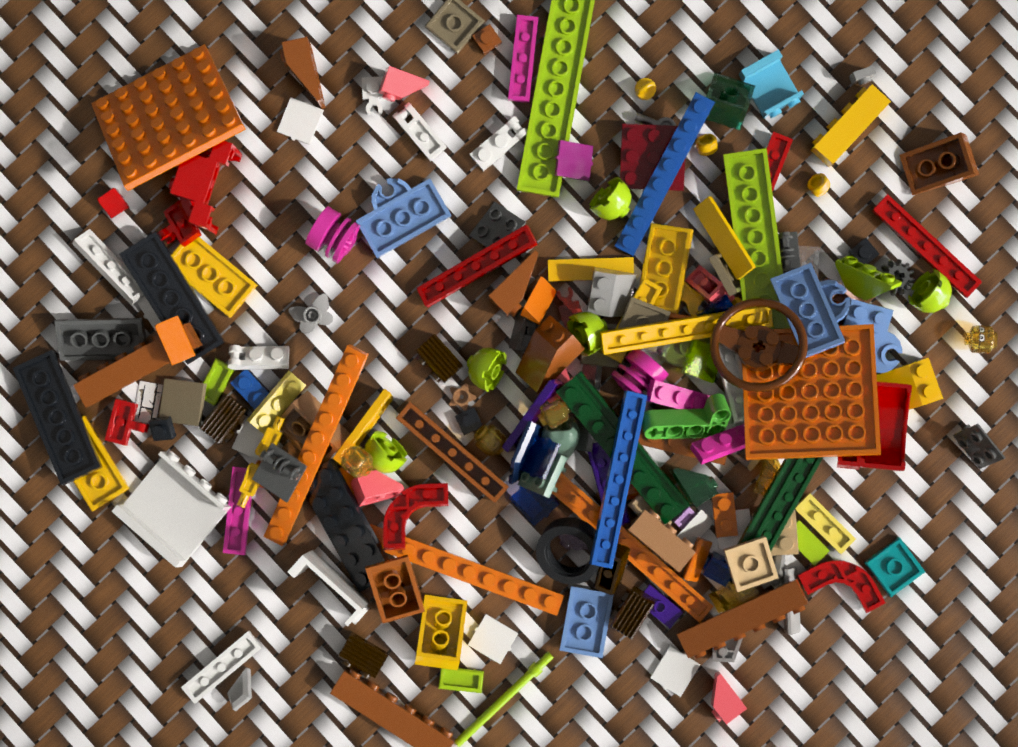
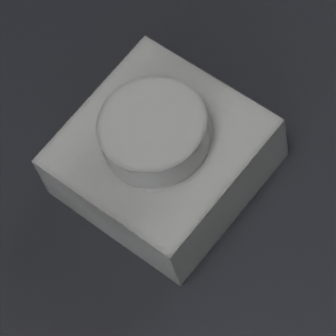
M874 65L853 72L849 76L851 84L859 83V85H864L871 82V78L876 74Z

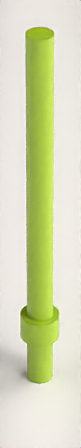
M547 652L536 663L533 662L528 667L529 670L455 739L456 745L460 747L534 676L540 675L543 672L542 669L554 658L551 653Z

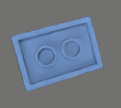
M571 586L560 651L603 658L614 594L609 595L598 590Z

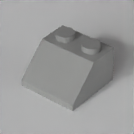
M594 267L587 312L607 317H622L630 296L633 297L637 274Z

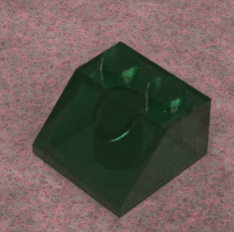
M714 73L706 97L715 103L706 120L741 130L755 85Z
M674 467L669 469L691 506L698 507L718 494L716 490L718 485L712 476Z

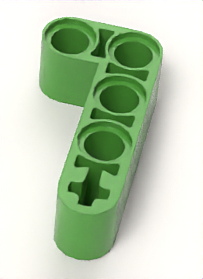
M717 393L708 397L704 409L647 410L644 412L642 429L645 437L648 439L707 438L726 430L731 412L725 396Z

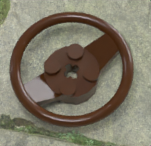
M767 298L747 299L731 306L717 320L710 338L712 361L720 375L732 385L752 392L770 391L788 383L804 364L808 349L806 330L800 318L786 305ZM751 307L771 308L781 312L792 322L798 335L799 347L780 341L779 335L766 326H748L744 331L724 325L732 316L744 309ZM719 344L738 354L743 365L752 371L763 372L773 365L792 366L784 375L773 381L765 383L746 382L734 376L725 367L720 357ZM762 345L765 349L757 353L754 347Z

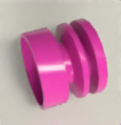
M327 206L312 226L305 244L317 252L326 245L325 256L329 258L334 253L332 261L338 264L352 249L357 239L360 225L354 222L350 226L351 219L346 218L339 224L341 213Z
M640 349L631 350L625 357L631 365L629 368L622 364L618 365V368L624 373L623 375L615 370L611 374L622 390L644 394L643 390L648 391L650 379L663 382L669 375L656 361Z

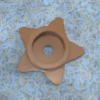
M465 383L461 388H450L453 398L449 405H459L464 411H467L468 403L476 399V396L469 392L468 384Z

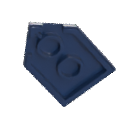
M531 421L527 422L511 459L510 467L513 472L509 475L508 481L511 485L520 479L535 445H539L543 427Z

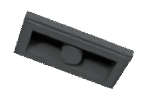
M522 307L516 315L509 348L525 352L534 331L540 325L521 316L520 314L524 308Z

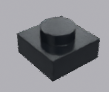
M864 238L848 252L851 256L857 258L858 262L868 264L879 255V252L867 238Z
M474 407L455 416L464 436L483 427Z
M171 416L152 418L148 421L154 441L172 440L176 437Z

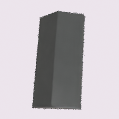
M142 318L56 319L54 321L60 361L115 360V357L124 352H127L128 355L134 352L133 347L138 344L146 343V332Z

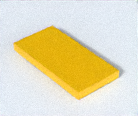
M651 223L640 283L643 278H646L661 286L663 289L656 299L654 306L674 314H679L694 230Z
M200 237L186 247L179 244L171 254L190 286L229 318L234 315L258 286Z
M82 416L103 468L73 482L93 512L129 490L130 487L87 417Z

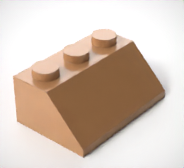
M308 390L292 402L281 416L285 420L280 431L300 451L321 406V403ZM340 423L337 425L320 465L331 460L350 435L347 429Z
M643 509L625 529L673 570L680 572L696 553L692 549L694 545L685 537L682 540L675 535L677 530L667 523L664 526L658 521L660 516L653 510L646 511Z

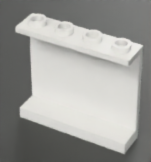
M161 451L158 454L161 459L123 505H116L112 512L177 568L182 567L231 506L227 504L228 499L219 492L216 494L211 490L212 485L209 482L197 478L195 470L188 465H182L179 462L180 458L172 451Z
M314 550L303 554L289 569L288 573L295 578L305 572L308 567L311 568L356 609L344 623L347 626L351 622L356 625L370 609L366 606L370 601Z

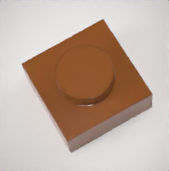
M490 24L472 35V38L484 55L502 43Z

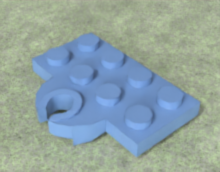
M399 178L386 179L388 185L394 188V193L391 196H384L382 194V186L380 184L375 187L371 200L374 210L357 219L356 222L360 225V229L377 259L452 216L430 178L412 189L405 181Z
M812 263L770 279L779 302L795 312L805 327L808 339L806 358L845 343L838 322L844 319L849 312L850 297L845 298L839 304L832 300L835 294L847 292L843 285L839 284L836 280L819 282ZM786 317L789 326L792 330V333L794 335V338L797 342V345L799 347V340L796 329L792 322Z
M850 298L849 312L845 316L842 326L874 324L876 373L891 371L900 361L895 358L887 360L885 357L886 351L894 349L897 353H902L899 339L894 334L888 332L894 310Z

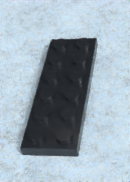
M155 231L119 253L161 322L178 316L183 324L191 323L202 346L194 349L196 356L185 360L187 365L225 343L158 232Z
M50 350L13 367L60 484L64 486L103 468L55 351Z
M331 459L319 466L306 497L355 586L361 592L371 587L365 567L387 561L389 558L362 509L359 507L334 459Z

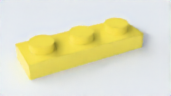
M288 370L248 417L247 421L265 434L267 428L274 424L276 416L282 415L306 385Z
M810 493L797 504L795 510L839 554H842L856 540Z

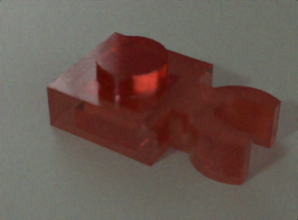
M571 287L567 288L569 292L567 297H562L560 290L557 291V298L563 302V305L558 306V310L564 327H567V322L571 320L570 316L582 312L579 300L572 302L573 290Z

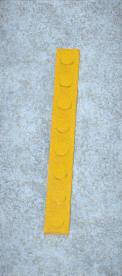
M767 307L744 309L732 316L724 326L744 331L748 326L773 327L772 309ZM724 312L601 331L602 353L605 355L711 337L717 320Z

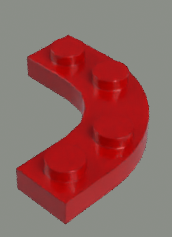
M448 483L419 484L409 487L390 503L383 522L384 550H406V523L413 512L424 507L449 506Z
M841 560L825 561L797 574L807 595L836 582L844 583L853 590L865 613L886 603L871 576L861 567L850 562Z

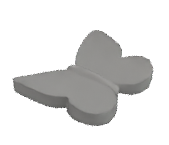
M324 293L318 296L313 304L307 308L301 306L289 308L290 315L295 321L300 322V330L304 334L312 332L317 324L329 325L333 321V316L327 312L329 300L327 294Z

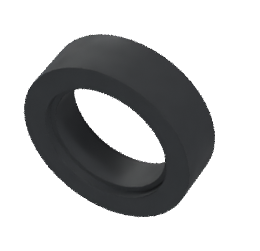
M573 517L559 518L551 522L544 529L536 546V557L541 569L550 578L563 584H580L594 576L599 566L589 564L590 559L580 567L565 566L553 556L550 544L551 540L559 535H573L586 544L591 557L596 529L589 523Z

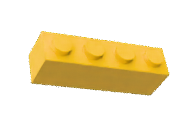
M873 84L868 89L863 87L855 95L858 98L853 105L849 102L841 110L843 116L839 120L834 118L827 126L829 131L824 136L820 133L812 142L815 146L810 151L828 167H831L891 102Z

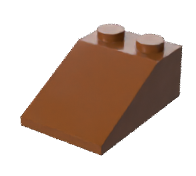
M308 37L282 42L283 49L279 51L285 67H289L292 74L321 109L326 108L313 49Z
M962 132L899 155L912 195L951 185L979 175L967 135Z
M536 250L489 295V300L506 317L509 315L514 317L522 309L521 304L538 258Z
M550 315L534 331L515 373L535 392L540 394L548 381L556 379L585 348L572 333Z
M408 555L365 567L383 624L425 612L423 599Z

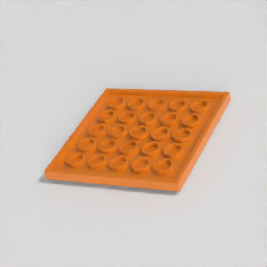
M205 44L91 103L122 183L127 191L246 130Z
M874 324L839 326L845 343L806 358L799 372L785 385L764 392L743 390L746 460L881 455ZM791 328L772 329L779 335L780 341L798 346ZM762 345L754 347L757 353L765 349ZM742 363L743 380L751 383L770 382L784 375L792 365H773L763 372H757L746 368Z

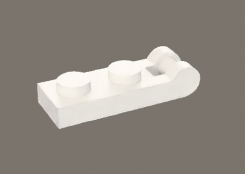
M409 102L404 105L402 111L392 115L430 162L447 148ZM411 115L414 119L407 123L404 119Z
M514 116L471 152L470 156L484 172L526 137L527 129L522 128L519 120ZM511 129L516 133L513 138L507 133Z
M229 346V355H231L228 360L229 369H289V346ZM245 356V360H239V357Z

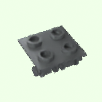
M494 202L469 236L485 247H488L523 227L526 222Z
M781 232L778 234L784 274L801 267L797 232Z
M978 423L973 426L967 424L962 428V431L953 435L959 446L966 451L972 462L979 469L1006 458Z
M271 443L268 450H264L261 453L262 461L252 479L285 502H288L307 465L274 443Z

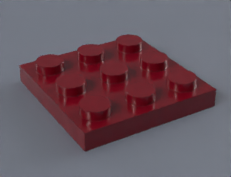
M622 124L620 179L629 189H645L678 126ZM685 160L669 190L684 191Z

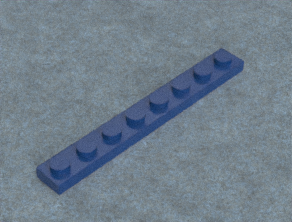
M697 92L695 93L615 247L634 256L715 103L714 101Z
M624 391L589 562L591 565L613 568L648 395Z

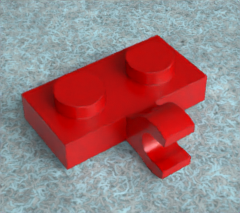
M180 200L163 211L170 225L160 230L158 234L162 240L165 239L167 244L173 242L177 237L180 244L186 247L202 235L197 226L188 222L189 218H187V213Z
M115 399L105 436L106 441L127 446L131 430L143 433L148 432L149 424L134 421L138 404Z

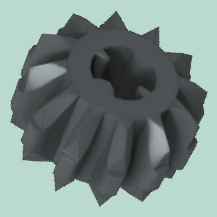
M898 259L896 263L893 260H889L888 266L885 264L881 266V269L884 271L882 273L899 275L900 279L898 280L902 281L901 286L890 290L891 296L896 295L897 292L899 295H903L904 289L910 290L912 288L909 283L915 282L914 278L909 277V275L914 273V270H907L910 265L909 263H905L902 266L901 259Z

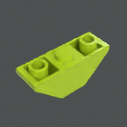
M846 256L835 262L845 288L854 296L865 301L901 286L902 281L895 279L894 275L882 273L876 270L877 268L873 265L858 262V259L853 256Z

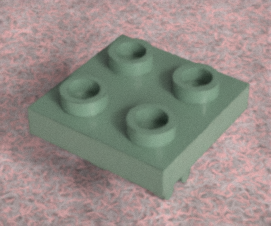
M535 445L517 485L550 498L552 491L557 492L558 490L555 485L561 471L565 473L567 470L564 468L567 458Z

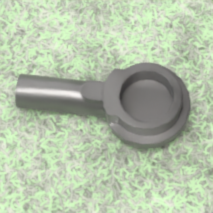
M637 113L634 120L645 125L676 126V123L671 118L664 117L656 120Z

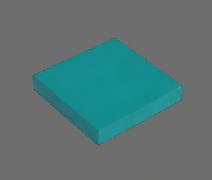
M897 537L864 561L889 597H893L925 573L900 537Z

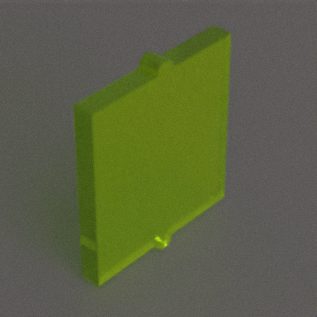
M692 340L689 351L685 355L686 361L682 373L714 383L717 369L712 361L710 344L699 340Z

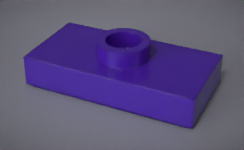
M649 584L644 592L656 599L650 613L670 629L682 615L683 611Z

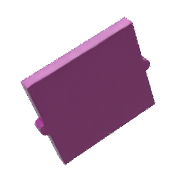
M559 140L557 156H555V176L589 181L591 166L593 165V146Z

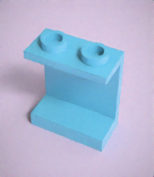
M779 49L742 69L739 73V77L763 119L768 116L771 119L782 113L781 109L786 106L789 108L794 107L801 102L800 98L804 95L802 90L800 92L797 91L780 60L783 56Z

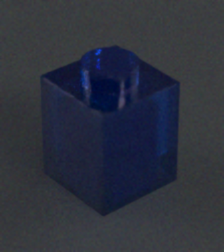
M713 550L703 567L702 575L726 587L728 582H733L726 558Z

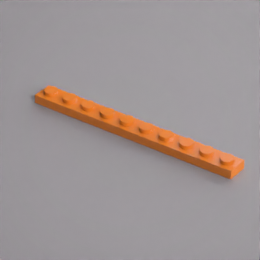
M350 344L347 345L298 456V460L307 465V468L289 501L285 502L280 498L263 536L280 546L285 545L369 355Z
M560 473L555 485L558 490L557 492L552 491V494L583 521L596 529L601 507L565 475ZM621 526L618 543L630 548L627 560L700 623L714 606Z
M369 523L383 547V528ZM406 537V550H384L385 553L396 557L408 555L412 563L556 616L564 598V595L409 537Z

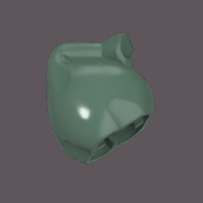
M570 417L549 419L541 433L543 442L540 444V447L560 454L568 460L575 451L580 439L577 423Z

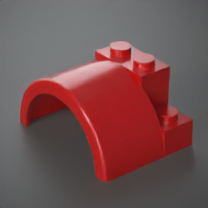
M223 141L177 165L176 176H173L169 183L170 193L180 198L181 204L187 213V218H189L188 222L215 235L219 227L212 224L213 218L210 217L211 212H214L215 208L208 205L220 170V164L229 167L230 163L228 161H241L242 153L233 143Z
M877 382L881 455L838 457L837 468L859 470L862 467L905 471L906 434L912 385Z

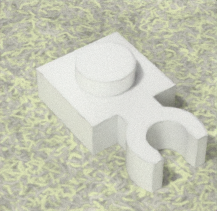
M383 76L362 78L363 100H369V103L366 105L368 115H371L370 110L373 106L378 107L379 114L383 112L382 105L379 103V100L383 99V95L378 93Z

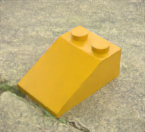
M929 358L877 374V382L912 385L909 410L943 399Z
M425 595L423 603L425 612H422L415 665L458 670L467 600Z

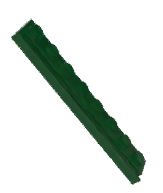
M580 371L560 386L556 392L611 458L619 416L583 372ZM638 441L630 482L654 512L660 516L664 524H666L686 507L688 508L690 503Z
M823 457L784 459L737 544L766 536L770 551H772Z

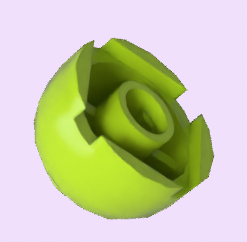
M615 177L607 182L610 186L605 190L601 188L590 202L591 208L589 209L601 219L614 220L618 217L623 218L630 210L631 192L619 177Z
M933 269V273L927 271L921 275L911 288L915 290L912 297L908 295V302L923 313L937 312L946 308L950 302L951 284L936 269Z
M580 312L569 317L571 320L567 322L568 331L585 348L580 354L589 356L602 348L600 332L608 330L606 322L592 312Z
M482 348L474 355H471L467 361L469 379L472 383L486 392H489V389L494 390L504 374V371L500 370L502 364H507L506 353L495 348Z
M375 431L368 439L364 448L368 467L373 471L377 470L381 473L397 471L407 461L408 458H405L407 452L396 439L392 438L391 442L385 437L386 433Z

